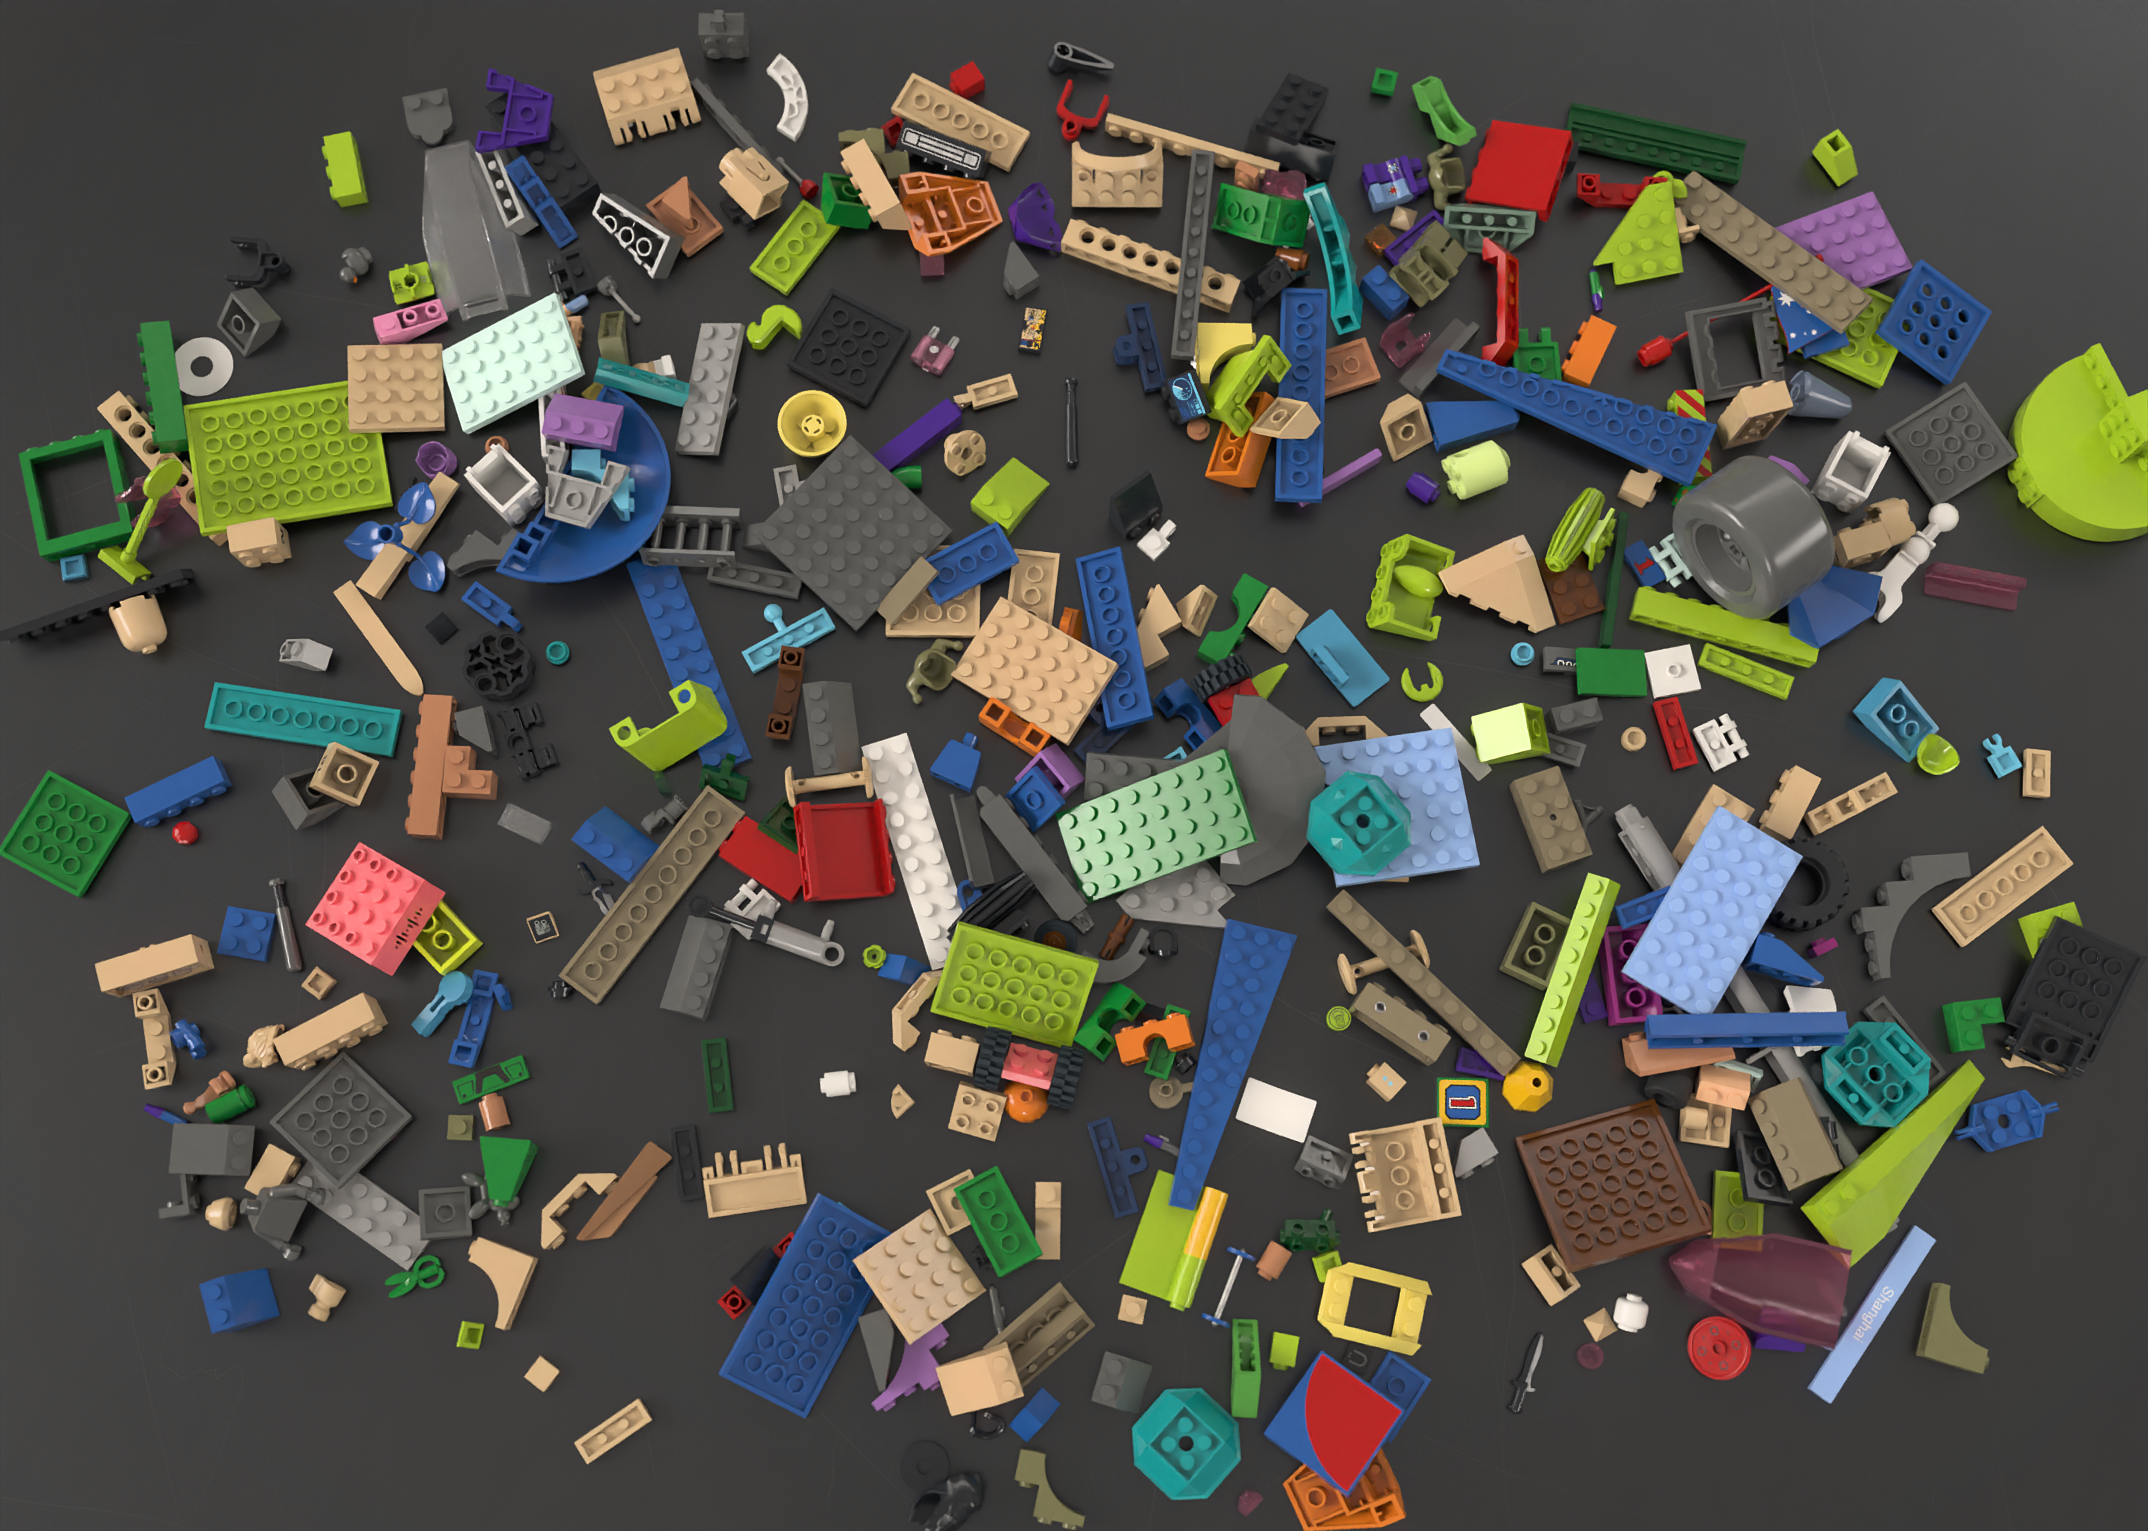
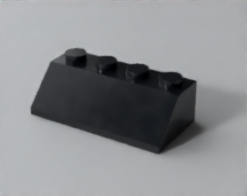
M1255 117L1248 133L1244 153L1280 163L1279 168H1289L1291 172L1296 174L1306 173L1312 175V178L1316 180H1329L1341 141L1306 131L1298 146L1295 147L1255 131L1260 120L1259 117Z

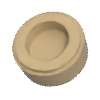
M1630 727L1622 734L1621 743L1628 751H1638L1645 745L1646 735L1640 728Z

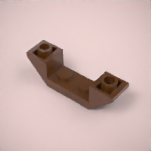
M781 646L778 662L780 673L772 714L769 713L765 737L788 741L791 737L796 723L804 679V648Z

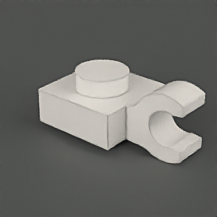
M1169 519L1159 532L1152 528L1137 543V546L1149 558L1155 561L1170 546L1166 539L1176 530V525Z

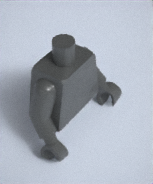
M296 1183L263 1187L260 1189L256 1200L243 1199L240 1205V1213L248 1215L255 1234L268 1241L278 1250L282 1249L285 1251L283 1256L287 1260L293 1261L299 1256L302 1247L297 1244L290 1245L287 1242H289L308 1202L306 1198L312 1199L317 1204L324 1205L326 1191L323 1188L310 1190V1187Z

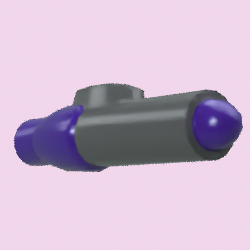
M1146 1133L1144 1141L1157 1149L1178 1157L1180 1147L1172 1144L1170 1139L1161 1135L1153 1136Z

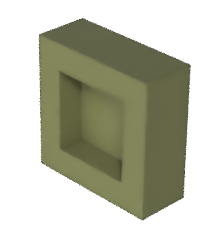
M449 1115L447 1140L474 1141L475 1116Z

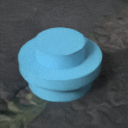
M1518 643L1511 650L1513 662L1520 666L1530 664L1535 656L1534 649L1528 643Z

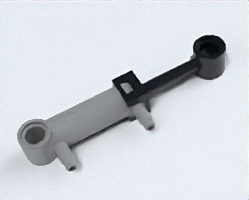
M694 894L688 900V911L696 918L709 917V915L753 930L750 938L827 966H836L844 958V950L841 945L829 941L833 932L834 921L827 920L819 937L773 920L778 903L774 899H771L767 905L764 916L759 914L756 921L713 906V903L705 894ZM697 899H703L707 904L705 911L701 913L695 912L692 907L693 902ZM829 947H834L838 951L839 955L835 961H829L825 957V951Z

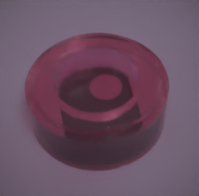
M1586 1343L1578 1349L1577 1359L1581 1366L1595 1369L1603 1362V1352L1596 1344Z

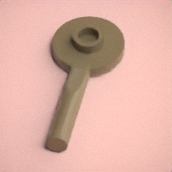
M1171 1075L1168 1081L1155 1078L1149 1087V1097L1152 1103L1161 1109L1174 1108L1180 1103L1184 1093L1191 1092L1193 1082L1181 1084L1177 1078Z

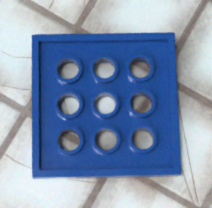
M1921 259L1914 265L1875 333L1942 383L1948 385L1954 379L1992 311ZM1923 286L1929 289L1930 296L1924 294ZM1941 299L1947 302V310L1941 306ZM1913 304H1916L1919 307V314H1916L1913 311ZM1959 312L1965 316V323L1959 320ZM1931 317L1936 319L1937 327L1932 326L1930 322ZM1902 322H1906L1909 325V332L1902 328ZM1948 330L1954 333L1955 340L1949 338ZM1920 335L1926 337L1927 345L1921 343ZM1938 348L1944 351V358L1938 355Z

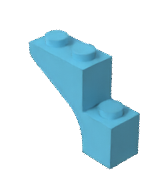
M572 450L573 477L601 484L607 466L606 458L601 456V450ZM629 473L609 501L622 521H630V512H635L634 498H630V492H635L634 478H630Z

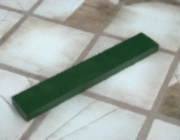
M1620 512L1615 518L1617 522L1613 532L1615 536L1611 547L1604 600L1605 609L1602 615L1598 648L1609 649L1613 643L1629 513Z

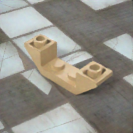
M1366 716L1318 717L1306 730V734L1314 747L1320 745L1319 732H1322L1323 735L1336 734V731H1345L1346 734L1360 733V730H1363V740L1388 737Z
M942 970L923 972L892 1009L893 1043L904 1052L916 1043L917 1037L920 1034L907 1021L914 1017L922 1003L933 995L939 983Z
M159 989L132 993L135 1017L143 1019L149 1063L142 1065L145 1090L171 1085L177 1061L175 1046L169 1035V1032L172 1031L170 1013Z
M614 1173L578 1174L542 1210L541 1246L544 1249H556L565 1240L563 1236L568 1231L554 1217L556 1215L558 1217L563 1215L570 1207L568 1203L574 1197L578 1199L586 1192L587 1184L599 1195L603 1196L605 1193L609 1195L621 1177Z

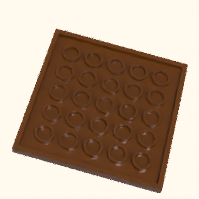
M1655 1099L1515 1138L1516 1146L1568 1273L1705 1235L1712 1231L1709 1220Z

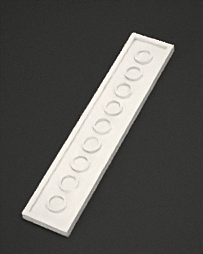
M907 733L861 748L864 757L869 759L871 765L873 785L877 798H882L883 805L886 807L885 823L889 830L890 839L932 970L936 971L943 969L951 945L946 938L949 935L947 929L961 915L962 909Z

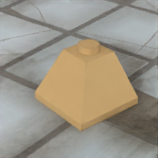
M1406 394L1388 404L1380 425L1391 458L1395 462L1433 441L1422 403L1410 394Z
M1277 397L1250 428V431L1280 439H1307L1314 433L1321 422L1308 402Z

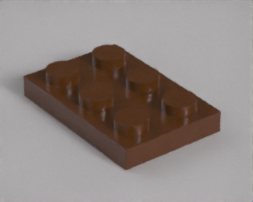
M1582 552L1562 572L1550 570L1545 561L1546 557L1536 560L1545 591L1560 626L1604 611L1605 608Z

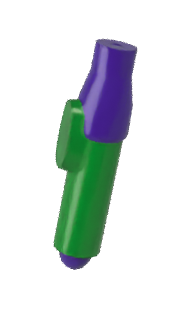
M1592 269L1589 273L1592 301L1595 311L1601 312L1603 311L1604 289L1600 286L1598 272Z

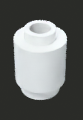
M848 1070L824 1073V1078H820L821 1092L826 1093L827 1097L850 1095L851 1092H856L855 1073H848Z

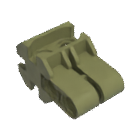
M1437 220L1425 229L1415 244L1398 260L1399 264L1389 272V276L1420 308L1429 299H1435L1449 285L1448 280L1458 273V266L1468 254L1455 238L1447 242L1451 234Z

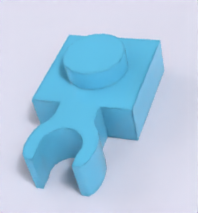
M1998 734L1992 736L1995 745H1992L1988 738L1983 741L1984 747L1992 753L1987 759L1998 778L2022 767L2011 746L2003 748L2002 739Z

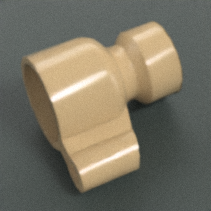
M316 1274L309 1286V1290L314 1293L317 1302L312 1304L308 1314L320 1321L326 1322L330 1314V1308L336 1307L339 1304L346 1290L338 1284L327 1280L322 1275Z

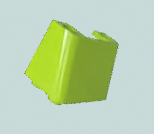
M1405 534L1384 544L1381 549L1380 555L1382 559L1376 571L1377 582L1371 594L1372 604L1371 609L1367 613L1366 621L1369 628L1432 641L1437 639L1441 621L1440 616L1431 618L1435 597L1427 598L1411 593L1395 579L1393 570L1403 565L1417 566L1426 569L1440 578L1438 573L1453 565L1455 551Z
M687 680L669 691L679 713L653 729L642 728L637 730L631 717H627L609 728L620 747L649 769L657 772L662 771L725 732L727 719L710 687ZM683 690H688L691 694V698L687 703H681L679 695ZM627 726L629 727L630 731L624 730L622 728Z

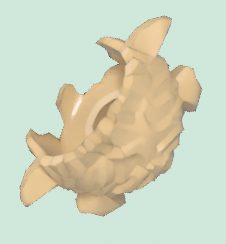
M270 1025L254 1031L248 1039V1054L243 1057V1065L250 1068H265L278 1062V1056L274 1051L275 1044L273 1039L284 1033V1025Z

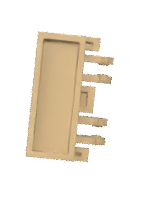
M780 1143L778 1150L781 1165L773 1166L772 1149L770 1145L764 1146L766 1169L763 1170L762 1159L741 1162L742 1173H740L736 1150L730 1151V1162L733 1171L731 1173L724 1172L722 1153H715L718 1177L714 1176L713 1166L702 1168L709 1218L807 1204L800 1153L790 1155L791 1166H789L785 1143Z

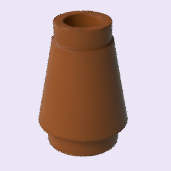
M1279 247L1276 252L1278 258L1287 261L1290 268L1296 271H1305L1307 269L1310 253H1306V250Z

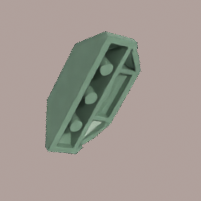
M1463 203L1445 205L1443 227L1451 234V239L1455 238L1467 252L1482 253L1483 238L1486 237L1501 244L1511 252L1527 238L1534 235L1536 211L1484 204Z

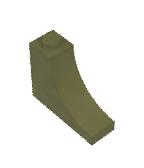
M624 310L601 313L598 333L601 358L630 366Z
M1932 1283L1916 1356L1971 1373L1983 1374L1989 1364L1988 1349L1971 1341L1958 1327L1950 1307L1951 1286L1943 1283Z

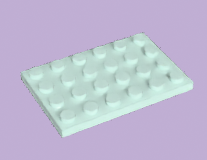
M556 293L442 351L445 376L462 430L467 434L585 375L560 296Z

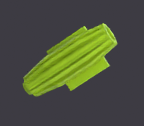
M1586 488L1569 507L1552 537L1545 558L1550 570L1554 572L1565 571L1582 550L1589 556V570H1593L1596 563H1601L1606 545L1610 546L1614 539L1615 533H1612L1617 522L1614 519L1615 509L1610 508L1604 520H1599L1605 503V496L1601 491L1595 488Z

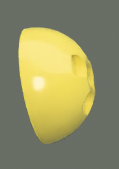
M810 390L794 395L783 405L778 416V431L781 439L790 450L804 457H821L835 450L842 442L847 427L846 414L841 404L833 396L822 391Z

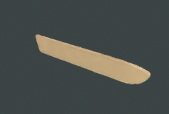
M350 580L333 592L400 685L411 694L422 696L424 694V686L417 670L353 582Z

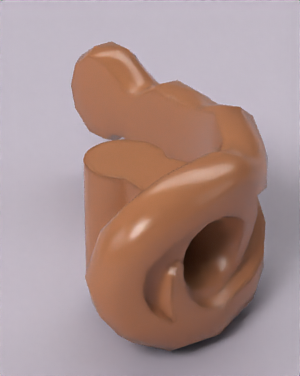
M222 1071L218 1077L212 1079L209 1082L210 1086L202 1095L197 1097L194 1102L184 1104V1112L192 1115L196 1110L203 1109L206 1103L236 1089L235 1080L230 1073Z

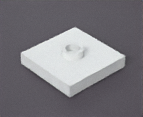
M1690 644L1644 653L1645 666L1654 699L1695 692L1701 689Z

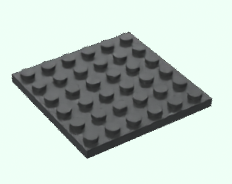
M850 435L753 533V536L857 631L877 611L881 601L921 556L927 559L952 533V529Z

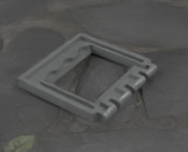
M1766 297L1685 312L1697 389H1703L1704 402L1734 397L1744 387H1760L1765 382L1771 380L1776 382L1785 380L1787 382L1785 366L1777 367V363L1784 362L1781 343L1775 345L1773 343V340L1780 339L1778 322H1770V318L1776 317L1774 300L1767 301ZM1751 312L1762 379L1721 387L1720 382H1718V368L1714 358V344L1709 328L1710 319Z

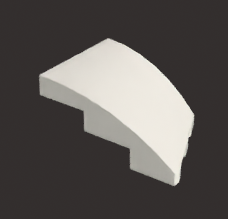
M1787 985L1783 992L1790 1007L1789 1012H1837L1833 993L1829 989ZM1796 1046L1794 1049L1797 1056L1801 1057L1810 1050L1818 1051L1822 1047L1829 1046Z

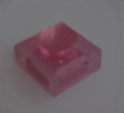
M920 252L921 276L944 275L943 254L927 256Z
M1247 1490L1239 1498L1238 1502L1240 1505L1237 1509L1247 1517L1263 1498L1255 1490L1251 1493Z

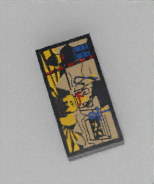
M1025 306L1018 351L1041 354L1048 309Z

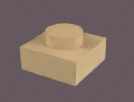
M1123 1294L1118 1319L1142 1325L1147 1300Z

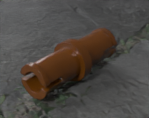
M1123 913L1113 931L1108 933L1109 938L1098 954L1104 958L1108 950H1110L1105 959L1107 961H1111L1121 944H1125V937L1136 922L1134 919L1129 918L1124 926L1129 916Z

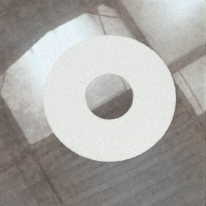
M207 337L192 339L183 344L175 353L180 390L193 396L213 394L224 387L231 377L233 371L232 355L228 348L216 339ZM200 356H206L213 362L212 372L205 377H197L191 371V363Z

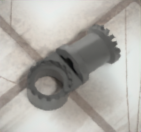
M676 794L673 796L674 799L664 809L660 808L658 811L651 812L641 822V826L650 835L656 832L655 829L659 830V827L661 828L667 820L674 825L675 820L683 812L688 811L689 807Z

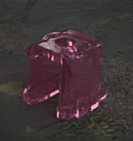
M142 476L134 479L135 484L131 488L118 493L115 496V501L117 503H126L146 498L143 486L147 477ZM175 486L167 494L160 497L147 528L165 522L169 518L168 513L170 509L179 505L181 497ZM138 515L135 519H133L130 522V524L134 528L136 527L140 515Z

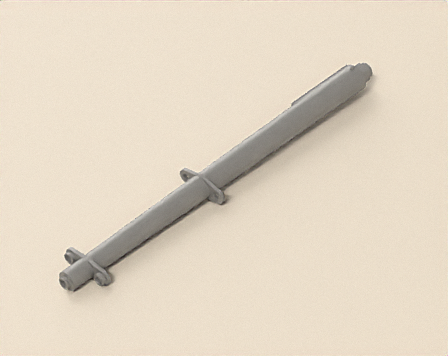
M1632 804L1614 813L1617 817L1615 819L1623 830L1618 833V836L1653 891L1672 885L1681 869L1649 817L1642 818L1637 808L1633 807ZM1740 965L1724 992L1736 1013H1771ZM1759 1047L1760 1050L1745 1059L1747 1064L1765 1056L1782 1083L1800 1077L1818 1116H1829L1830 1121H1836L1838 1139L1832 1140V1143L1839 1144L1840 1163L1843 1167L1840 1172L1843 1171L1859 1154L1792 1047ZM1898 1217L1896 1218V1220L1894 1221L1893 1225L1887 1233L1895 1230L1898 1227L1896 1224L1900 1220Z

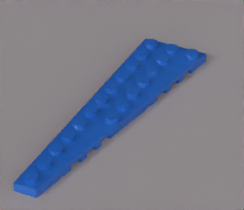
M1449 349L1445 350L1435 371L1687 487L1691 485L1718 426L1691 417L1677 416L1674 412L1659 411L1649 405L1634 404L1631 400L1616 398L1613 395L1553 379V381L1545 379L1538 374L1520 372L1517 368L1499 366L1495 362L1481 360L1477 357Z
M1231 919L1226 921L1170 1192L1169 1206L1191 1211L1195 1208L1298 935Z

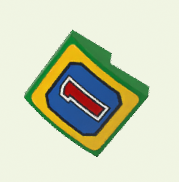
M1437 1077V1118L1441 1117L1443 1127L1490 1128L1489 1079Z

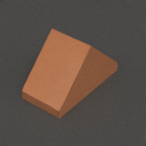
M682 177L662 199L665 211L686 227L692 229L694 224L691 190L688 178Z

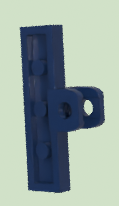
M1149 302L1126 305L1125 310L1131 334L1123 335L1116 339V345L1113 347L1116 364L1131 365L1137 364L1138 361L1145 392L1161 390L1160 387L1163 386L1161 381L1166 380L1167 377Z
M1100 696L1087 716L1097 728L1073 752L1086 764L1088 751L1105 753L1135 724L1109 731ZM1151 697L1152 706L1156 705V703L1153 701L1154 699ZM1095 707H1100L1102 713H1098Z
M1111 1116L1087 1123L1115 1219L1139 1212L1129 1176L1142 1172L1149 1167L1145 1150L1140 1147H1134L1121 1151ZM1136 1155L1140 1157V1163L1137 1165L1133 1163V1157Z

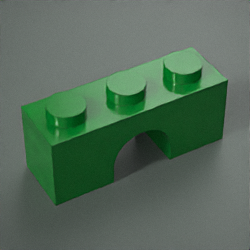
M1115 982L1073 1040L1085 1051L1104 1061L1117 1044L1116 1040L1110 1035L1112 1026L1121 1019L1133 1022L1146 1002L1131 989Z

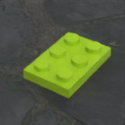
M1718 1170L1713 1172L1712 1234L1710 1235V1245L1762 1250L1764 1204L1743 1201L1740 1175L1737 1172Z

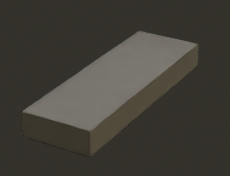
M921 556L881 601L877 611L890 624L895 625L940 572Z

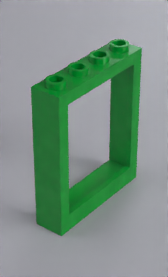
M99 429L93 434L86 436L77 435L71 440L63 442L54 441L48 446L32 447L25 452L18 453L38 549L43 559L51 563L59 561L61 558L81 555L129 542L137 524V517L120 440L111 429ZM104 445L121 521L49 540L33 464Z

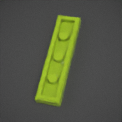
M1709 643L1704 645L1697 666L1783 700L1788 698L1795 678Z

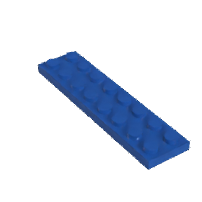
M1119 546L1076 558L1092 649L1119 665L1101 693L1107 728L1110 731L1155 719L1122 549Z

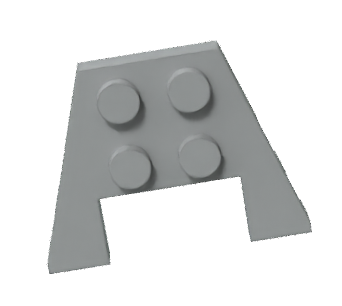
M547 444L548 464H546V473L548 474V487H546L545 516L591 529L629 473L630 467L608 461L601 484L565 475L563 471L570 451Z

